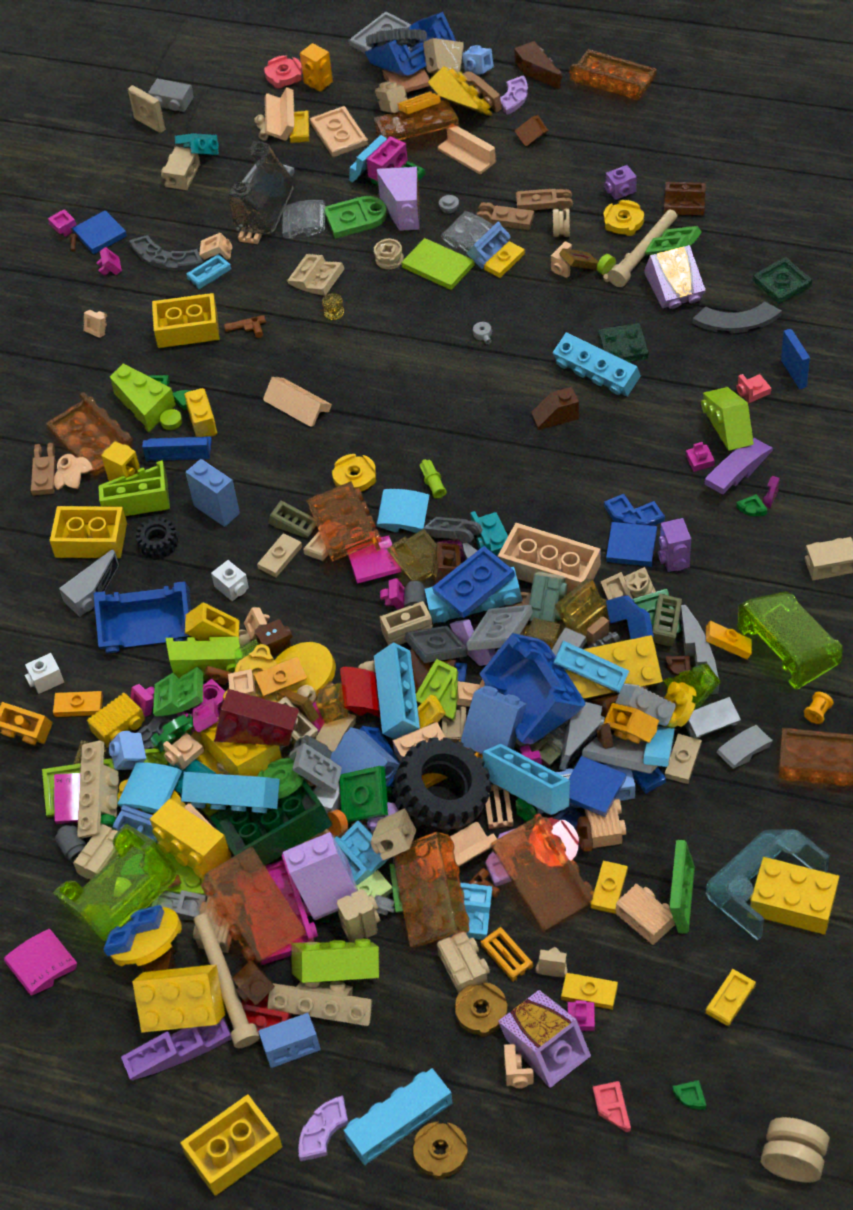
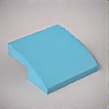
M380 135L357 157V161L350 166L349 181H355L368 169L366 159L387 138Z
M384 489L376 526L396 533L399 528L421 534L425 523L429 495L404 489Z
M136 763L117 804L120 807L125 805L134 809L140 808L148 814L156 813L170 799L182 771L178 768L162 764Z
M358 820L341 838L337 836L334 838L348 859L356 886L371 876L388 860H382L381 853L376 854L371 846L373 834Z
M442 880L436 934L453 936L464 931L468 938L485 939L488 932L492 886Z

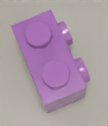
M684 519L661 523L660 551H658L661 564H665L668 572L690 567L691 537Z

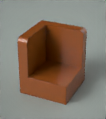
M538 115L531 117L515 130L525 146H528L535 139L549 131Z

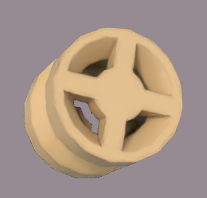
M635 571L628 576L626 584L634 598L653 592V585L645 572Z

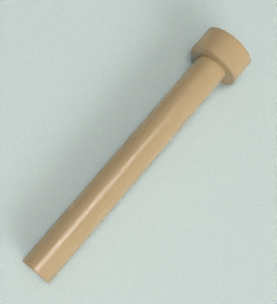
M668 210L621 265L616 264L608 272V279L613 285L623 287L630 280V272L646 255L645 251L652 239L661 237L664 231L677 219L675 211Z
M207 913L200 914L194 918V922L210 965L217 964L222 998L234 1028L230 1033L235 1048L247 1047L259 1040L258 1031L255 1024H249L209 915Z

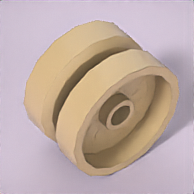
M783 1117L770 1121L766 1138L768 1143L764 1145L761 1157L762 1165L770 1172L793 1181L815 1182L821 1179L824 1165L822 1157L826 1155L830 1139L827 1133L814 1124L795 1118Z

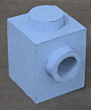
M122 731L111 741L109 754L112 756L115 770H133L136 763H143L146 760L141 733Z

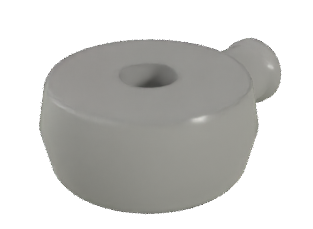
M486 322L476 323L472 330L473 336L477 340H484L485 344H490L492 334L490 324Z

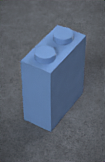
M202 459L185 472L193 505L224 527L240 514L231 478Z
M484 686L476 690L473 694L460 742L464 743V747L472 748L483 754V751L498 744H503L514 750L517 740L515 728L522 722L527 703L519 701L520 698L517 696L501 694L496 688L491 686Z
M352 727L343 735L341 742L335 751L332 752L330 758L342 767L341 774L375 766H384L386 786L400 765L366 732Z

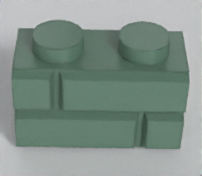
M545 572L534 574L529 605L532 606L533 614L529 620L550 625L557 623L558 619L561 620L564 606H560L561 598L566 596L568 584L564 583V576Z

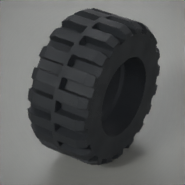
M438 737L429 738L428 742L422 740L416 746L411 747L403 757L393 778L392 784L394 787L392 795L394 799H397L395 802L399 811L406 809L411 821L418 830L421 827L425 829V833L431 835L434 832H438L439 836H447L449 832L454 835L473 824L487 803L491 790V782L488 780L490 777L487 768H483L485 763L482 758H477L475 756L476 752L472 748L467 749L464 747V743L460 741L452 742L451 738L443 737L442 740H439ZM438 773L447 776L459 788L461 798L445 800L436 797L425 787L422 775Z

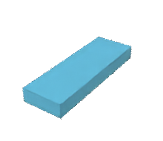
M562 641L553 661V664L616 693H620L629 673V670L566 641Z
M657 726L655 736L651 739L650 743H646L644 765L663 767L669 765L675 728Z

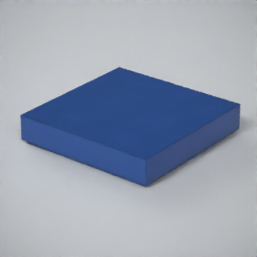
M106 210L72 228L73 233L78 236L79 240L93 254L127 236L126 231Z
M787 329L783 333L781 361L798 388L802 389L807 386L810 357L793 330Z
M612 522L606 562L652 567L657 526Z
M581 756L569 777V803L606 817L626 780V774Z

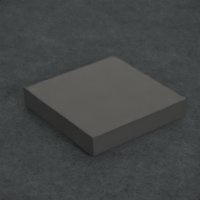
M448 626L405 633L406 642L424 663L434 662L436 659L446 660L467 656L468 649Z

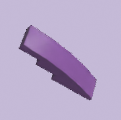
M753 438L754 445L738 448L732 452L705 478V485L724 494L732 485L736 486L744 476L748 478L772 452L773 448Z
M223 1017L217 1025L183 1028L172 1035L167 1031L123 1055L121 1058L130 1080H136L184 1063L232 1040L231 1032Z

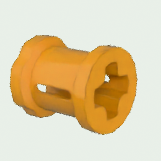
M815 692L812 696V703L804 710V717L812 723L821 724L825 719L824 715L827 709H830L834 702L829 695L823 692Z

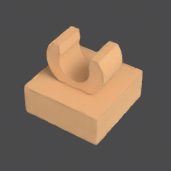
M91 310L84 313V331L99 338L104 336L105 327L107 326L105 323L107 314L100 311L97 313Z
M257 607L251 608L244 621L251 640H256L254 629L266 625L270 618L269 615L263 614L261 609Z

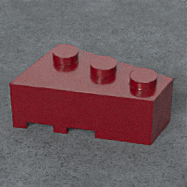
M228 689L220 710L214 742L289 746L299 709Z

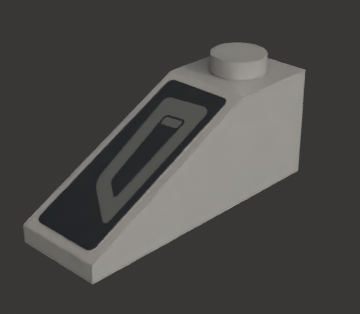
M114 550L109 551L59 588L64 603L78 616L81 617L93 609L95 606L93 593L105 591L119 567Z
M585 702V706L581 711L567 720L560 770H565L594 739L597 730H599L598 726L604 723L605 717L601 716L602 706Z

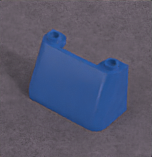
M443 12L421 19L409 27V30H425L427 40L436 38L456 41ZM392 40L365 51L371 64L404 77L412 75L426 66L423 43L407 47L406 44L402 46L397 45L396 40Z
M186 582L174 583L172 589L169 586H164V589L124 594L114 592V597L112 594L106 595L105 591L93 593L98 646L100 649L105 650V653H117L120 648L166 643V638H173V641H187V637H191L185 634L186 614L191 611L190 588Z
M512 633L480 672V676L485 682V686L494 687L499 693L504 695L517 696L520 698L519 701L527 703L522 722L516 726L515 732L520 742L534 744L578 714L585 706V701L564 668L553 664L556 656L544 641Z

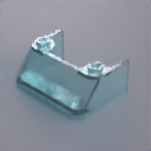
M767 829L762 831L707 882L706 895L708 899L756 940L762 938L764 918L746 902L753 893V886L750 880L759 872L763 857L773 859L783 850L788 854L794 855L808 868L827 873L830 856L797 830Z

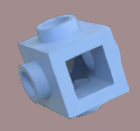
M475 45L462 53L465 72L469 71L479 75L494 67L492 50L489 48H481L479 45Z

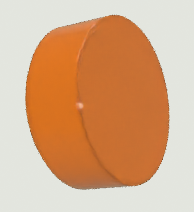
M338 809L327 813L332 823V826L328 828L329 831L335 836L345 833L348 829V820L345 814Z

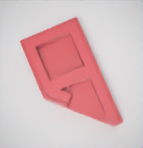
M619 1081L593 1086L599 1116L622 1130L630 1132L631 1126Z

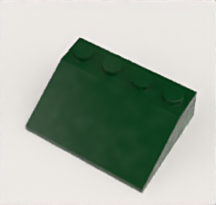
M303 780V783L296 791L278 799L277 809L267 808V813L252 812V807H246V812L231 810V805H228L226 810H220L210 816L217 830L225 835L228 848L245 876L280 858L284 851L303 844L332 826L322 803L305 780Z

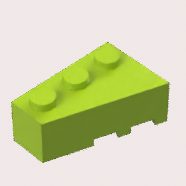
M122 364L110 376L114 394L127 409L134 413L136 419L144 424L148 432L160 422V415L164 411L173 409L176 406L172 388L125 364Z
M728 387L704 392V400L701 401L702 410L708 416L728 451L754 445L748 402Z
M163 460L156 462L157 466L145 470L141 468L137 470L138 473L130 477L121 476L99 485L101 507H123L125 516L170 509L168 482Z
M187 637V641H173V638H166L171 668L178 678L198 667L203 672V681H206L209 678L208 675L204 674L206 666L234 673L237 663L243 659L238 637H209V641H195V637Z
M356 939L355 942L334 940L330 941V943H291L292 974L302 983L379 978V947L370 942V939Z

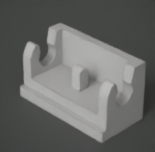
M730 697L694 710L684 726L690 737L698 739L702 735L726 726H735L737 723H740L741 719Z

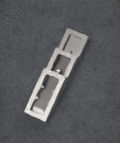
M681 605L680 620L683 631L685 656H694L697 676L706 675L708 694H718L719 677L709 642H706V636L688 607Z

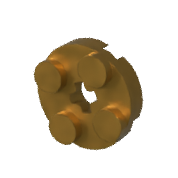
M482 983V985L476 986L474 984L468 985L456 998L455 1013L460 1026L466 1031L478 1034L481 1037H487L492 1032L497 1031L500 1028L498 1021L508 1013L504 993L490 983ZM487 1005L485 1013H477L475 1006Z
M432 1122L420 1129L415 1137L413 1146L415 1162L425 1174L432 1176L434 1179L440 1180L455 1174L463 1167L468 1158L466 1137L454 1124ZM438 1144L441 1147L446 1145V1153L443 1155L435 1154V1145Z

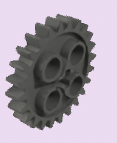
M409 28L378 31L366 36V46L378 47L396 40L397 45L402 46L406 44L407 47H413L427 40L426 31L421 29L409 30Z

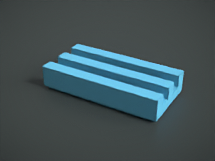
M218 254L187 273V279L189 281L192 280V283L197 285L198 289H201L231 270V265Z

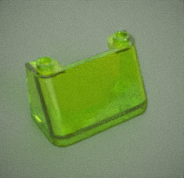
M784 591L752 598L739 605L737 628L744 635L748 632L752 636L757 633L783 660L782 668L784 670L789 669L792 678L789 679V683L796 690L841 663L843 648L840 642L834 640L797 602L796 597L792 593Z
M125 824L115 834L113 839V846L118 855L83 888L77 882L69 880L62 883L53 892L55 897L93 933L107 941L110 931L117 926L123 927L131 920L130 916L137 910L147 908L176 878L175 867L158 844L128 824Z

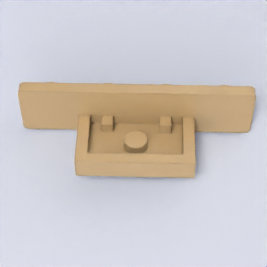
M100 740L82 745L77 836L80 838L100 834L101 814H111L115 817L117 814L118 771L103 764L104 742Z
M300 981L297 987L274 984L275 987L269 992L268 1009L298 1015L308 1013L310 1017L365 1026L370 1024L372 1000L352 996L353 986H347L341 981H332L330 983H302Z

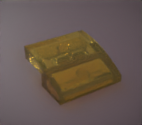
M422 529L409 539L404 537L387 548L388 553L411 581H422L433 576L436 543L425 529Z
M586 578L555 604L566 627L586 636V643L587 629L601 617L609 620L606 599L600 597L593 579Z

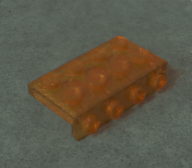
M588 49L577 64L570 66V80L639 100L655 78L657 69Z
M444 100L411 114L399 111L374 117L377 135H382L387 139L391 136L397 140H402L458 126L459 119L448 100Z
M82 392L79 394L81 402L48 421L46 425L51 433L76 458H86L93 467L91 473L97 476L105 471L101 456L105 449L109 448L116 441L122 445L129 446L133 450L131 444L133 439L127 431L123 432L116 420L109 418L104 408L97 406L93 397H88Z
M352 481L307 500L332 562L373 544L376 551L381 550L378 543L382 542V539L377 529L372 530L376 528L371 515L366 516L370 512L365 501L360 502L364 498L360 489L354 488Z
M782 728L778 779L808 781L814 784L828 783L836 784L837 786H853V735Z
M538 813L530 821L490 843V847L544 932L590 905L593 901L592 895L594 892L587 881L583 882L579 875L580 869L573 859L569 860L565 853L567 850L562 840L555 838L552 833L553 827L548 818H543Z
M435 832L414 840L410 849L393 856L410 947L416 948L456 933L469 932V916L465 909L464 891L460 885L459 867L454 855L455 847L453 840L447 834Z
M253 847L248 848L204 874L201 887L206 896L212 897L216 903L215 910L221 919H226L230 926L228 927L230 935L235 941L239 940L243 947L242 953L248 962L252 960L258 965L267 957L306 934L302 924Z

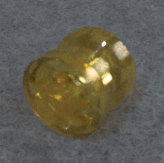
M335 293L326 295L322 300L325 317L331 320L342 317L344 314L342 297Z

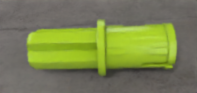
M422 460L420 468L425 477V484L429 485L434 498H442L446 495L447 491L440 480V473L436 471L431 460Z

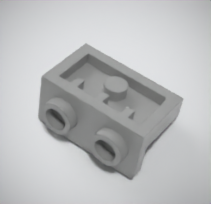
M305 743L290 752L289 757L294 760L292 769L294 772L329 794L337 791L342 770L341 766Z

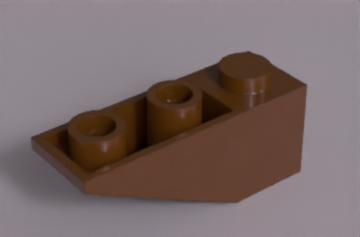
M535 41L514 48L515 64L524 75L557 89L561 88V71L553 65L552 60L544 54L542 47H539Z

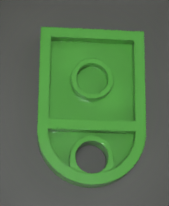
M363 196L323 207L325 217L335 239L378 227L387 217L385 203L374 196Z

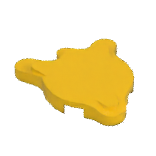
M260 644L248 656L239 660L234 673L251 669L254 676V674L278 664L271 656L269 647ZM254 679L257 697L277 703L281 700L278 692L262 697ZM225 691L223 694V700L225 699L227 691Z

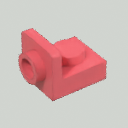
M743 374L738 376L737 392L748 403L771 394V387L760 374L750 379H746Z

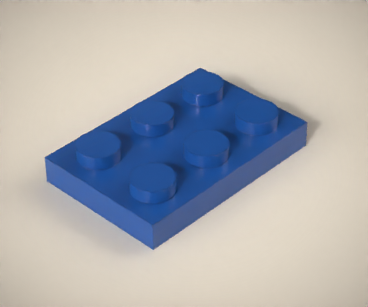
M483 546L435 584L432 589L434 594L464 618L514 578L515 572Z

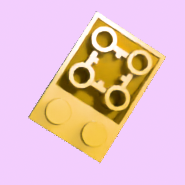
M443 66L428 81L442 98L485 115H493L489 111V104L484 99L480 100L477 96L479 94L472 85L469 86L466 83L467 78L453 67L449 69Z

